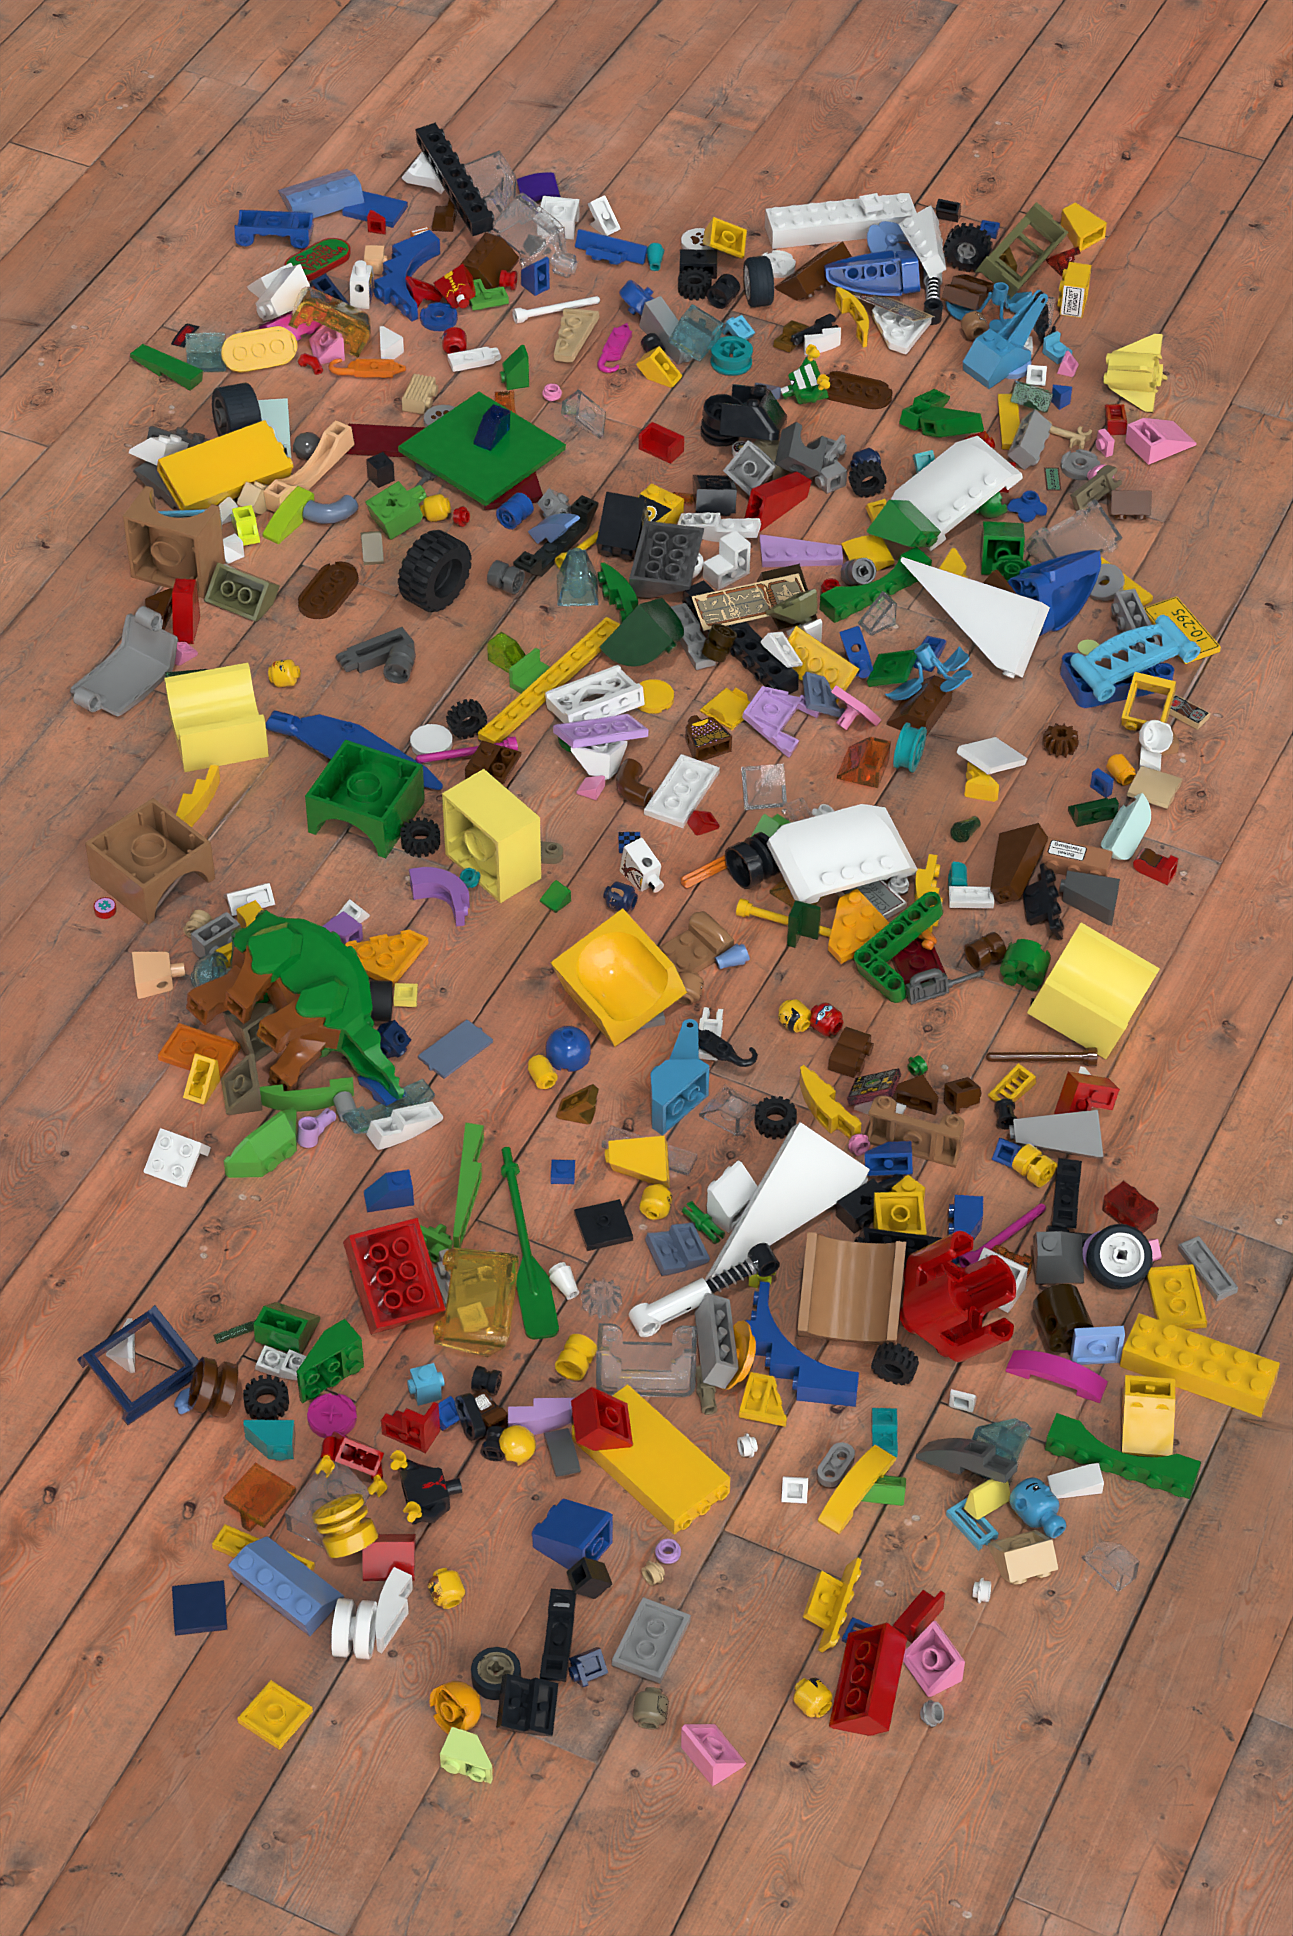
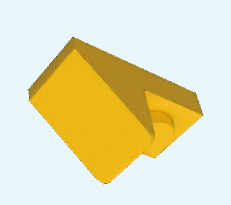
M968 762L966 772L968 781L965 784V797L992 802L997 801L999 784L989 774Z

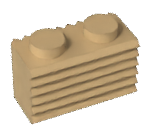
M413 374L402 397V411L425 414L432 407L433 397H436L438 394V385H436L434 376L428 377Z

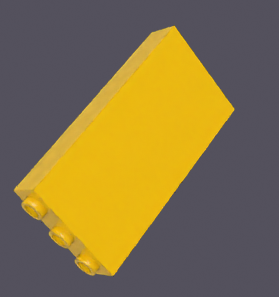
M265 420L160 458L157 464V471L180 510H203L209 508L212 504L218 505L229 496L232 499L240 496L246 482L254 484L257 481L264 485H270L275 479H284L291 476L293 468L291 458L286 456L282 443L277 441L273 428L268 426Z
M628 1384L612 1396L628 1404L633 1446L593 1451L576 1443L574 1425H572L573 1442L674 1535L681 1529L685 1530L696 1517L706 1514L714 1503L718 1500H724L730 1492V1476Z

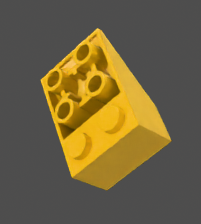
M1125 1375L1122 1390V1453L1150 1457L1173 1455L1175 1379Z

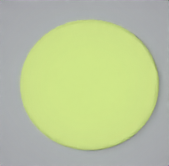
M1083 640L1078 644V650L1082 654L1088 655L1099 644L1094 640Z

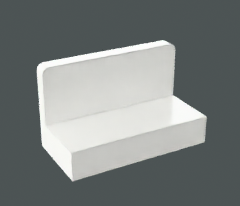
M270 883L223 894L224 898L228 901L231 916L237 915V908L254 900L262 908L275 905Z

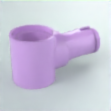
M326 1108L317 1117L307 1116L301 1118L298 1121V1144L305 1148L316 1146L318 1136L324 1132V1128L336 1120L335 1112Z

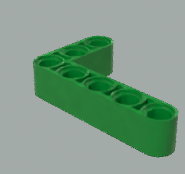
M927 892L854 954L859 974L891 1002H901L906 998L907 994L903 978L887 962L941 918L944 911L939 894Z

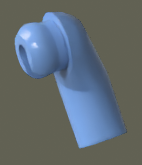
M190 1387L182 1390L174 1402L175 1408L177 1407L179 1414L190 1411L188 1409Z

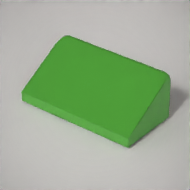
M884 1475L883 1478L879 1477L861 1501L904 1505L906 1478Z

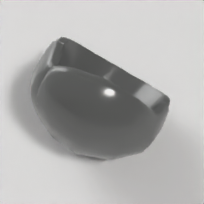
M311 432L301 433L295 438L293 452L296 453L298 458L309 460L321 439Z

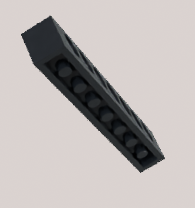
M436 122L415 129L418 146L471 235L476 236L493 230V222L495 221L493 212L488 210L485 199H481L478 187H474L471 176L466 174L464 164H460L459 157L456 152H453L450 141L445 139L443 129H439Z
M704 580L692 585L689 590L683 591L682 603L687 604L699 622L700 619L692 596L715 592ZM746 622L727 625L737 634L732 647H728L731 655L736 657L743 667L754 675L757 681H760L765 687L787 691L788 695L798 691L799 674L792 667L787 668L761 644L762 638Z

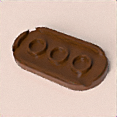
M832 371L826 375L829 377L830 387L826 389L829 396L825 398L827 400L866 409H881L888 406L892 401V389L881 380L841 371Z
M342 561L335 562L332 565L330 563L324 565L298 597V608L301 614L311 619H325L334 615L358 585L359 577L356 568L352 564Z

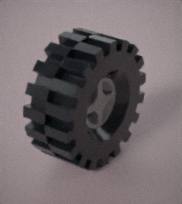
M962 223L961 227L956 225L954 229L950 230L944 243L943 251L944 257H947L946 261L948 264L952 262L953 268L959 267V271L966 269V272H970L973 269L975 272L992 251L993 242L990 241L991 236H986L987 231L985 229L981 231V226L973 227L974 223H969V226H966V223Z

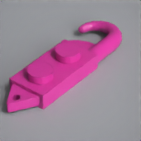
M628 323L618 328H613L597 362V367L600 371L612 373L618 370L619 365L611 368L604 365L606 361L621 360L632 338V331H630Z

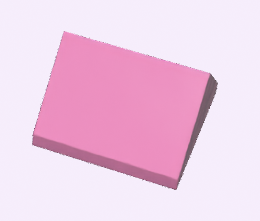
M333 314L309 338L313 356L318 358L320 364L330 363L332 360L340 358L342 361H345L343 336L337 316Z
M933 1621L905 1650L903 1662L928 1697H932L961 1682L965 1665L964 1659L937 1621Z
M684 1724L682 1727L681 1748L712 1787L746 1764L715 1724Z

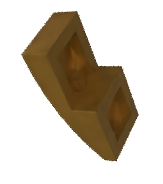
M791 320L783 327V333L774 340L773 347L790 353L797 346L793 345L790 341L791 335L809 326Z

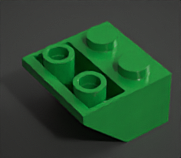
M278 1302L265 1305L253 1324L255 1342L288 1352L290 1349L302 1354L321 1318L318 1315Z

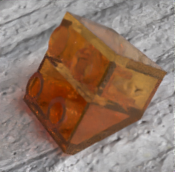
M868 737L848 747L837 774V779L878 788L890 759L891 741Z

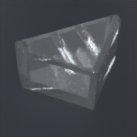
M882 591L859 620L858 624L871 636L896 624L897 603L885 591Z

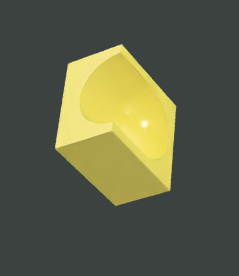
M485 769L442 793L445 855L462 870L466 868L476 869L481 875L478 884L499 903L504 902L541 879L540 817Z

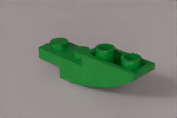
M605 562L600 563V572H597L599 584H603V597H607L609 605L615 604L616 610H620L619 618L622 623L638 606V598L631 585L617 570Z

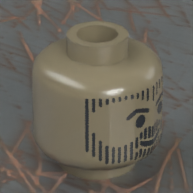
M647 1687L645 1691L636 1694L633 1718L640 1727L658 1729L659 1725L666 1722L669 1706L667 1696L655 1687Z

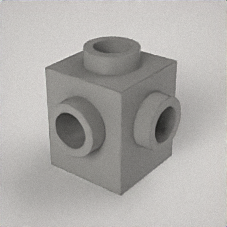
M550 488L537 503L544 511L543 516L545 518L554 514H569L571 512V505L568 502L569 498L565 494L558 493Z

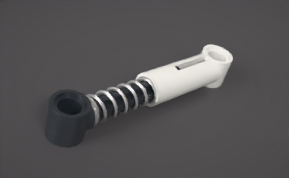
M924 270L926 301L924 302L923 312L935 316L931 318L930 325H937L942 320L943 303L940 301L942 272L929 278Z
M759 1243L749 1250L747 1259L745 1258L743 1263L738 1262L737 1266H731L729 1270L724 1269L723 1273H716L715 1277H708L707 1281L702 1277L651 1304H638L630 1310L629 1318L640 1337L652 1336L660 1329L661 1325L699 1307L707 1293L714 1295L715 1292H721V1289L725 1287L729 1289V1285L733 1283L736 1285L737 1281H744V1278L747 1276L751 1277L755 1274L761 1277L770 1276L778 1270L780 1263L767 1243Z

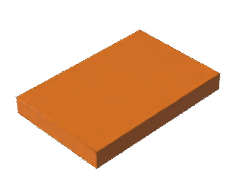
M178 1023L159 1052L158 1060L190 1071L194 1055L198 1053L218 1060L221 1080L241 1049V1045L238 1042Z

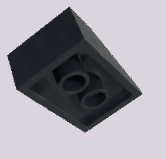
M693 475L694 508L696 513H720V516H730L731 513L736 514L737 489L734 481L728 475Z

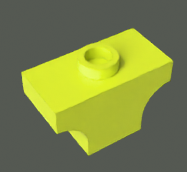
M252 505L233 508L231 521L236 535L243 541V546L260 543Z

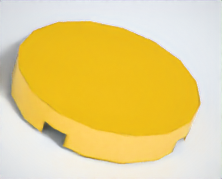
M649 679L639 683L643 687L645 705L638 707L640 711L657 714L666 708L667 710L671 708L674 703V690L668 683L657 679Z

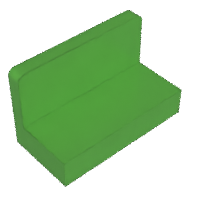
M533 649L509 669L510 688L520 694L550 668V666L540 661V649Z

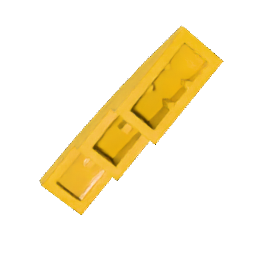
M210 765L206 779H197L192 794L183 793L176 816L190 827H193L202 816L216 793L220 783L219 766Z

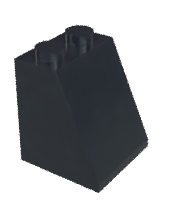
M606 492L596 542L598 553L606 557L616 556L624 560H634L644 520L649 521L645 498Z

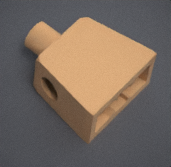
M132 952L138 999L171 991L173 989L172 977L185 976L184 962L170 964L168 952Z

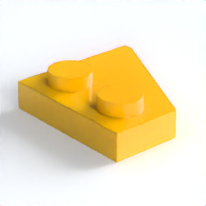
M750 1372L739 1410L740 1418L786 1427L787 1417L784 1415L782 1400L777 1391L774 1376Z

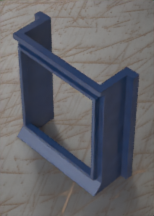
M156 1305L77 1359L82 1368L87 1365L90 1366L124 1410L122 1419L127 1425H130L192 1381L193 1373L199 1361ZM151 1322L184 1364V1367L131 1402L98 1360V1357Z

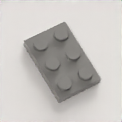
M643 1597L612 1658V1666L660 1684L691 1621V1615Z

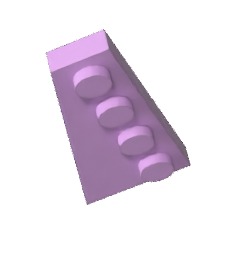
M760 534L762 567H786L799 563L800 566L843 565L842 546Z

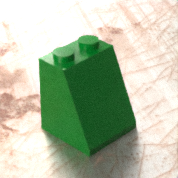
M889 500L867 529V532L871 535L909 547H931L937 542V537L941 533L908 500Z
M983 521L981 574L990 575L993 563H996L1001 556L1018 555L1023 560L1025 543L1023 523Z

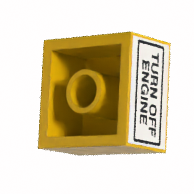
M1069 262L1068 268L1063 270L1059 292L1061 293L1057 307H1061L1060 315L1077 318L1083 317L1088 297L1092 265Z

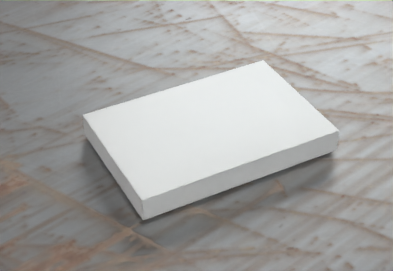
M996 737L961 745L957 750V754L986 774L1023 766L1027 761L1025 756Z

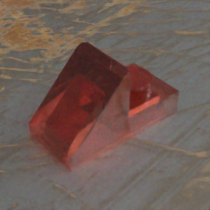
M1079 246L1046 259V261L1060 276H1063V270L1068 268L1069 262H1074V256L1081 254Z

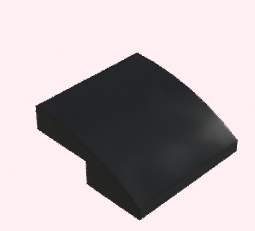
M511 1674L502 1675L496 1728L531 1735L553 1736L559 1683L540 1678L527 1679Z

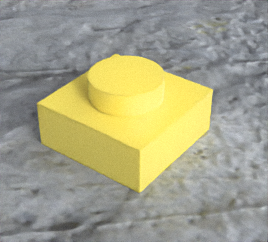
M395 983L394 1006L417 1007L418 984Z

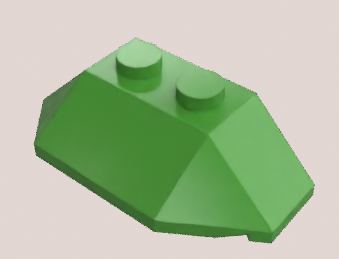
M291 1108L278 1112L245 1137L234 1149L231 1156L229 1155L223 1160L225 1175L228 1178L263 1177L268 1172L273 1171L286 1158H290L297 1151V1110Z

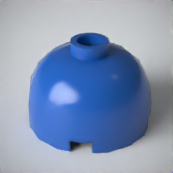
M562 1026L549 1035L546 1041V1058L556 1070L561 1071V1068L568 1069V1072H574L582 1069L590 1060V1040L581 1029L574 1026Z

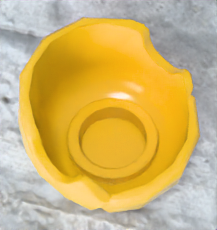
M512 1425L503 1430L499 1438L500 1449L505 1454L506 1460L517 1462V1466L528 1461L535 1452V1437L524 1426Z

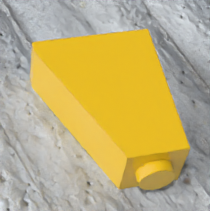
M1076 202L1062 209L1061 226L1069 232L1067 236L1076 251L1081 252L1105 238L1107 222Z
M665 1136L608 1141L609 1149H605L606 1163L610 1164L613 1171L651 1184H661L666 1188H670L668 1143Z

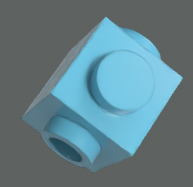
M434 1363L410 1369L411 1379L407 1380L410 1394H414L418 1406L442 1400L441 1387L445 1386L444 1378L441 1371L437 1372Z

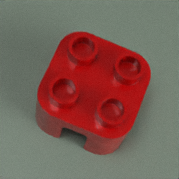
M964 1231L954 1232L909 1255L906 1268L903 1271L905 1281L903 1306L899 1312L901 1323L908 1332L916 1333L934 1346L941 1356L949 1357L956 1362H963L1009 1341L1014 1331V1324L1006 1318H1001L982 1327V1320L986 1313L1015 1299L1016 1281L1010 1267L997 1255H990L967 1267H959L951 1260L973 1250L974 1238Z

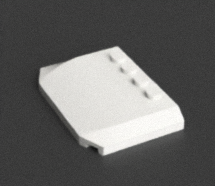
M975 436L952 445L894 492L891 500L910 501L941 531L937 537V542L931 547H926L932 551L946 540L945 534L1002 488L1005 487L1009 490L1023 476L1021 472L979 436Z
M859 804L785 824L767 842V846L794 899L808 904L818 902L822 896L895 876L896 880L912 876L918 870L885 807Z

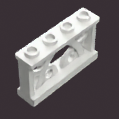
M619 665L545 693L547 709L552 711L563 723L616 716L645 705L643 687L628 677ZM594 694H605L599 699L582 702L584 698Z

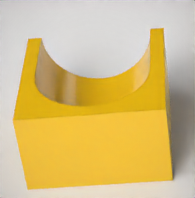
M623 908L550 962L564 990L614 1047L687 993L675 965Z

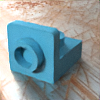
M742 315L737 318L731 317L728 319L722 331L724 335L730 332L732 336L741 337L746 340L755 334V331Z
M1058 331L1044 338L1042 351L1043 354L1056 364L1062 362L1066 351H1069L1071 354L1073 352L1060 342L1061 333Z

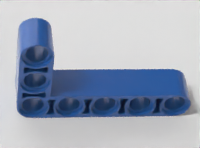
M1068 652L1062 656L1060 675L1078 706L1090 708L1127 700L1134 675L1113 684L1115 686L1114 694L1106 701L1100 702L1093 695L1092 688L1071 665L1070 659L1076 653ZM1160 663L1139 673L1173 681L1174 667L1168 663ZM1138 689L1135 698L1154 694L1155 692Z

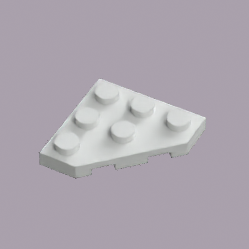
M875 306L872 310V318L888 348L903 354H907L931 324V318L913 322L878 306Z

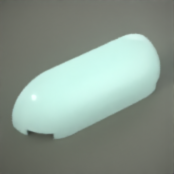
M1143 793L1134 796L1136 800L1127 807L1123 805L1119 809L1101 842L1103 849L1113 852V859L1127 860L1131 858L1150 825L1151 809Z

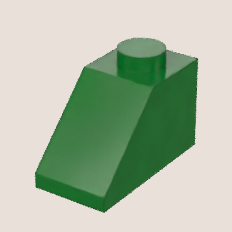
M520 345L502 363V371L499 372L500 381L505 384L506 390L529 387V356L525 345Z

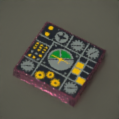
M899 1068L855 1078L847 1097L849 1105L870 1102L878 1096L892 1097L901 1077Z

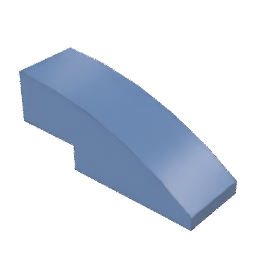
M568 513L554 514L530 529L528 533L537 544L546 538L552 543L572 527L580 517Z

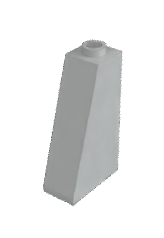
M660 296L645 302L639 327L646 334L655 333L666 348L665 353L677 364L691 361L694 358L697 346L663 298Z
M1098 1110L1013 1119L1014 1125H1009L1010 1137L1016 1140L1017 1145L1025 1146L1032 1144L1037 1149L1094 1159H1103L1104 1157Z

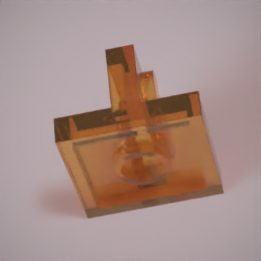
M255 1462L223 1497L224 1504L240 1513L242 1528L251 1532L257 1524L265 1528L295 1495L296 1487Z

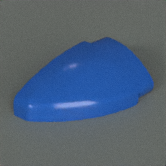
M892 250L863 254L838 260L824 266L825 276L829 283L850 291L880 296H902V294L920 292L919 263L914 250L896 251L895 257Z
M1085 550L1050 559L1021 569L1019 575L1008 580L1009 585L1017 595L1042 602L1050 607L1039 636L1050 631L1062 629L1080 612L1094 588L1101 569L1100 550Z

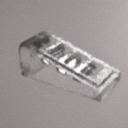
M803 797L784 803L781 810L784 817L791 823L814 817Z

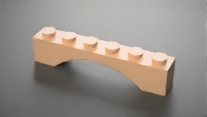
M335 420L324 431L316 450L300 470L287 478L275 479L263 491L267 509L276 512L282 502L297 486L309 490L354 446L352 428Z

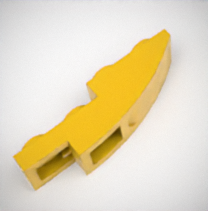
M929 854L926 870L917 868L914 902L927 892L939 894L940 888H937V880H934L935 877L939 878L941 865L937 864L938 855ZM939 919L928 930L932 932L933 926L938 927Z
M802 1065L800 1067L799 1079L801 1092L809 1110L817 1121L830 1134L837 1129L849 1139L855 1134H861L862 1123L856 1116L846 1111L842 1104L835 1101L836 1091L834 1088L820 1079L814 1071Z

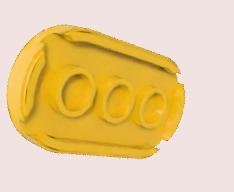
M280 326L237 333L224 341L221 348V358L227 368L238 373L287 364L295 356L297 340L289 330Z

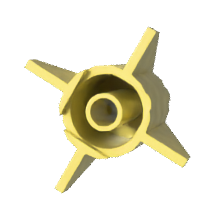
M1153 334L1112 353H1108L1106 356L1108 369L1104 374V384H1108L1112 391L1145 412L1153 413L1155 395L1158 392L1156 386H1161L1162 380H1167L1168 376L1163 374V364H1159V359H1162V334Z

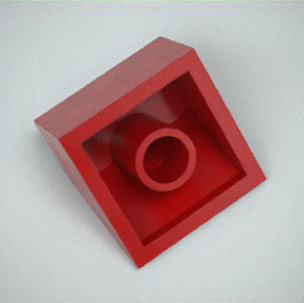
M590 1387L571 1400L576 1443L593 1451L633 1446L627 1403L594 1387Z

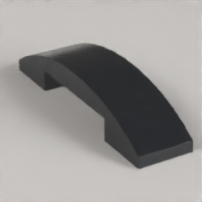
M1058 1158L1052 1226L1076 1229L1082 1161Z
M553 1588L550 1590L540 1679L562 1682L567 1680L577 1596L573 1590Z

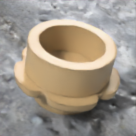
M648 1561L646 1566L641 1569L644 1580L650 1586L663 1582L665 1572L658 1562Z

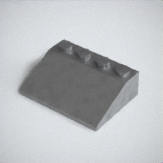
M644 520L629 577V584L637 597L652 598L690 589L704 528Z

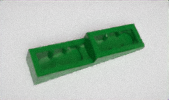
M141 344L130 353L132 359L159 377L165 374L189 391L202 382V369L145 344Z

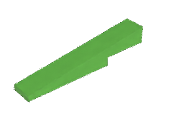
M466 1122L453 1231L454 1251L459 1252L482 1181V1163H478V1159L484 1143V1125Z

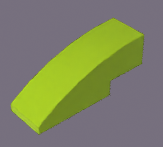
M297 486L276 510L262 534L263 537L279 545L303 523V509L308 501H315L314 493Z

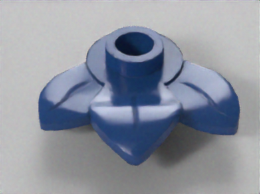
M1035 491L1024 492L1020 498L1012 499L1007 506L1008 511L1017 512L1019 519L1023 522L1032 521L1035 519L1036 514L1044 516L1047 513L1046 504L1040 502V498Z

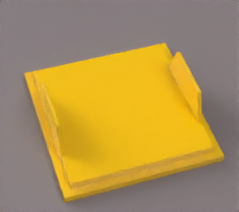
M735 687L733 691L725 688L699 711L708 717H714L720 724L733 730L744 721L742 718L743 712L750 704L747 694Z

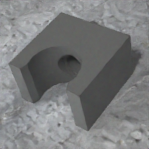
M795 422L782 429L775 464L791 473L797 471L810 479L821 473L828 438L821 436L805 446L801 440L802 425Z

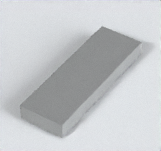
M1200 1236L1178 1245V1251L1189 1265H1194L1196 1275L1216 1301L1237 1293V1285Z

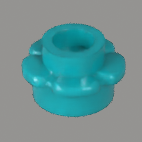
M466 868L461 872L459 878L469 889V887L474 888L478 885L481 875L476 869Z

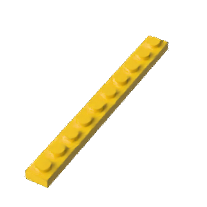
M608 617L604 618L478 732V739L493 744L502 742L546 702L545 693L547 691L563 686L602 650L599 647L620 624Z

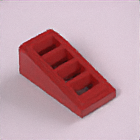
M1106 404L1107 432L1110 435H1126L1127 417L1125 405Z

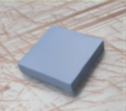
M1124 1326L1074 1328L1070 1360L1080 1365L1120 1363L1125 1338Z

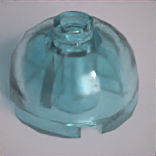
M220 952L210 953L198 959L190 975L191 983L198 987L226 975L231 968L226 969L224 962H228L224 954Z

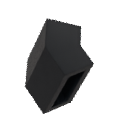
M938 199L935 209L937 218L958 223L961 216V203Z

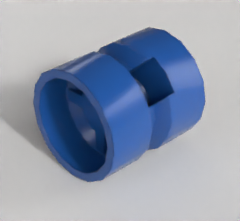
M516 493L497 508L496 516L505 528L514 529L533 513L534 507L531 500L525 494Z

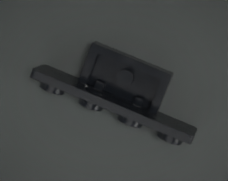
M1042 863L1040 864L1042 880L1026 886L1023 891L1027 921L1030 925H1034L1048 919L1050 930L1058 940H1062L1064 924L1059 915L1062 911L1057 902L1059 893L1054 885L1056 876L1052 869H1048Z

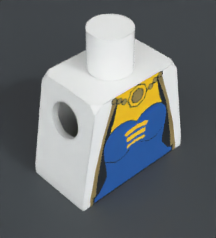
M359 260L355 262L350 277V305L352 308L369 309L373 289L375 288L373 267L366 265L365 261Z

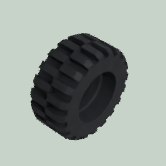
M442 530L428 531L421 535L420 539L416 540L413 546L406 552L407 555L403 558L402 567L398 573V588L405 600L427 612H438L444 610L446 606H450L453 600L460 595L459 592L466 585L465 581L470 575L469 569H471L472 565L470 561L472 556L468 546L461 540Z

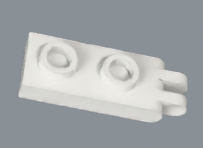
M489 347L447 354L448 362L453 372L491 365L502 358L498 348Z

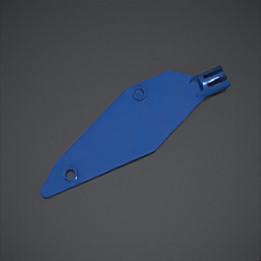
M274 710L265 724L267 730L295 736L329 759H332L342 743L348 740L417 763L416 760L366 728L352 722L320 714L299 718L295 715ZM423 765L424 787L441 790L443 784Z

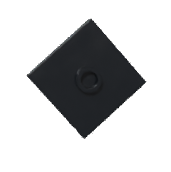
M620 1199L574 1209V1216L587 1251L633 1241V1234Z

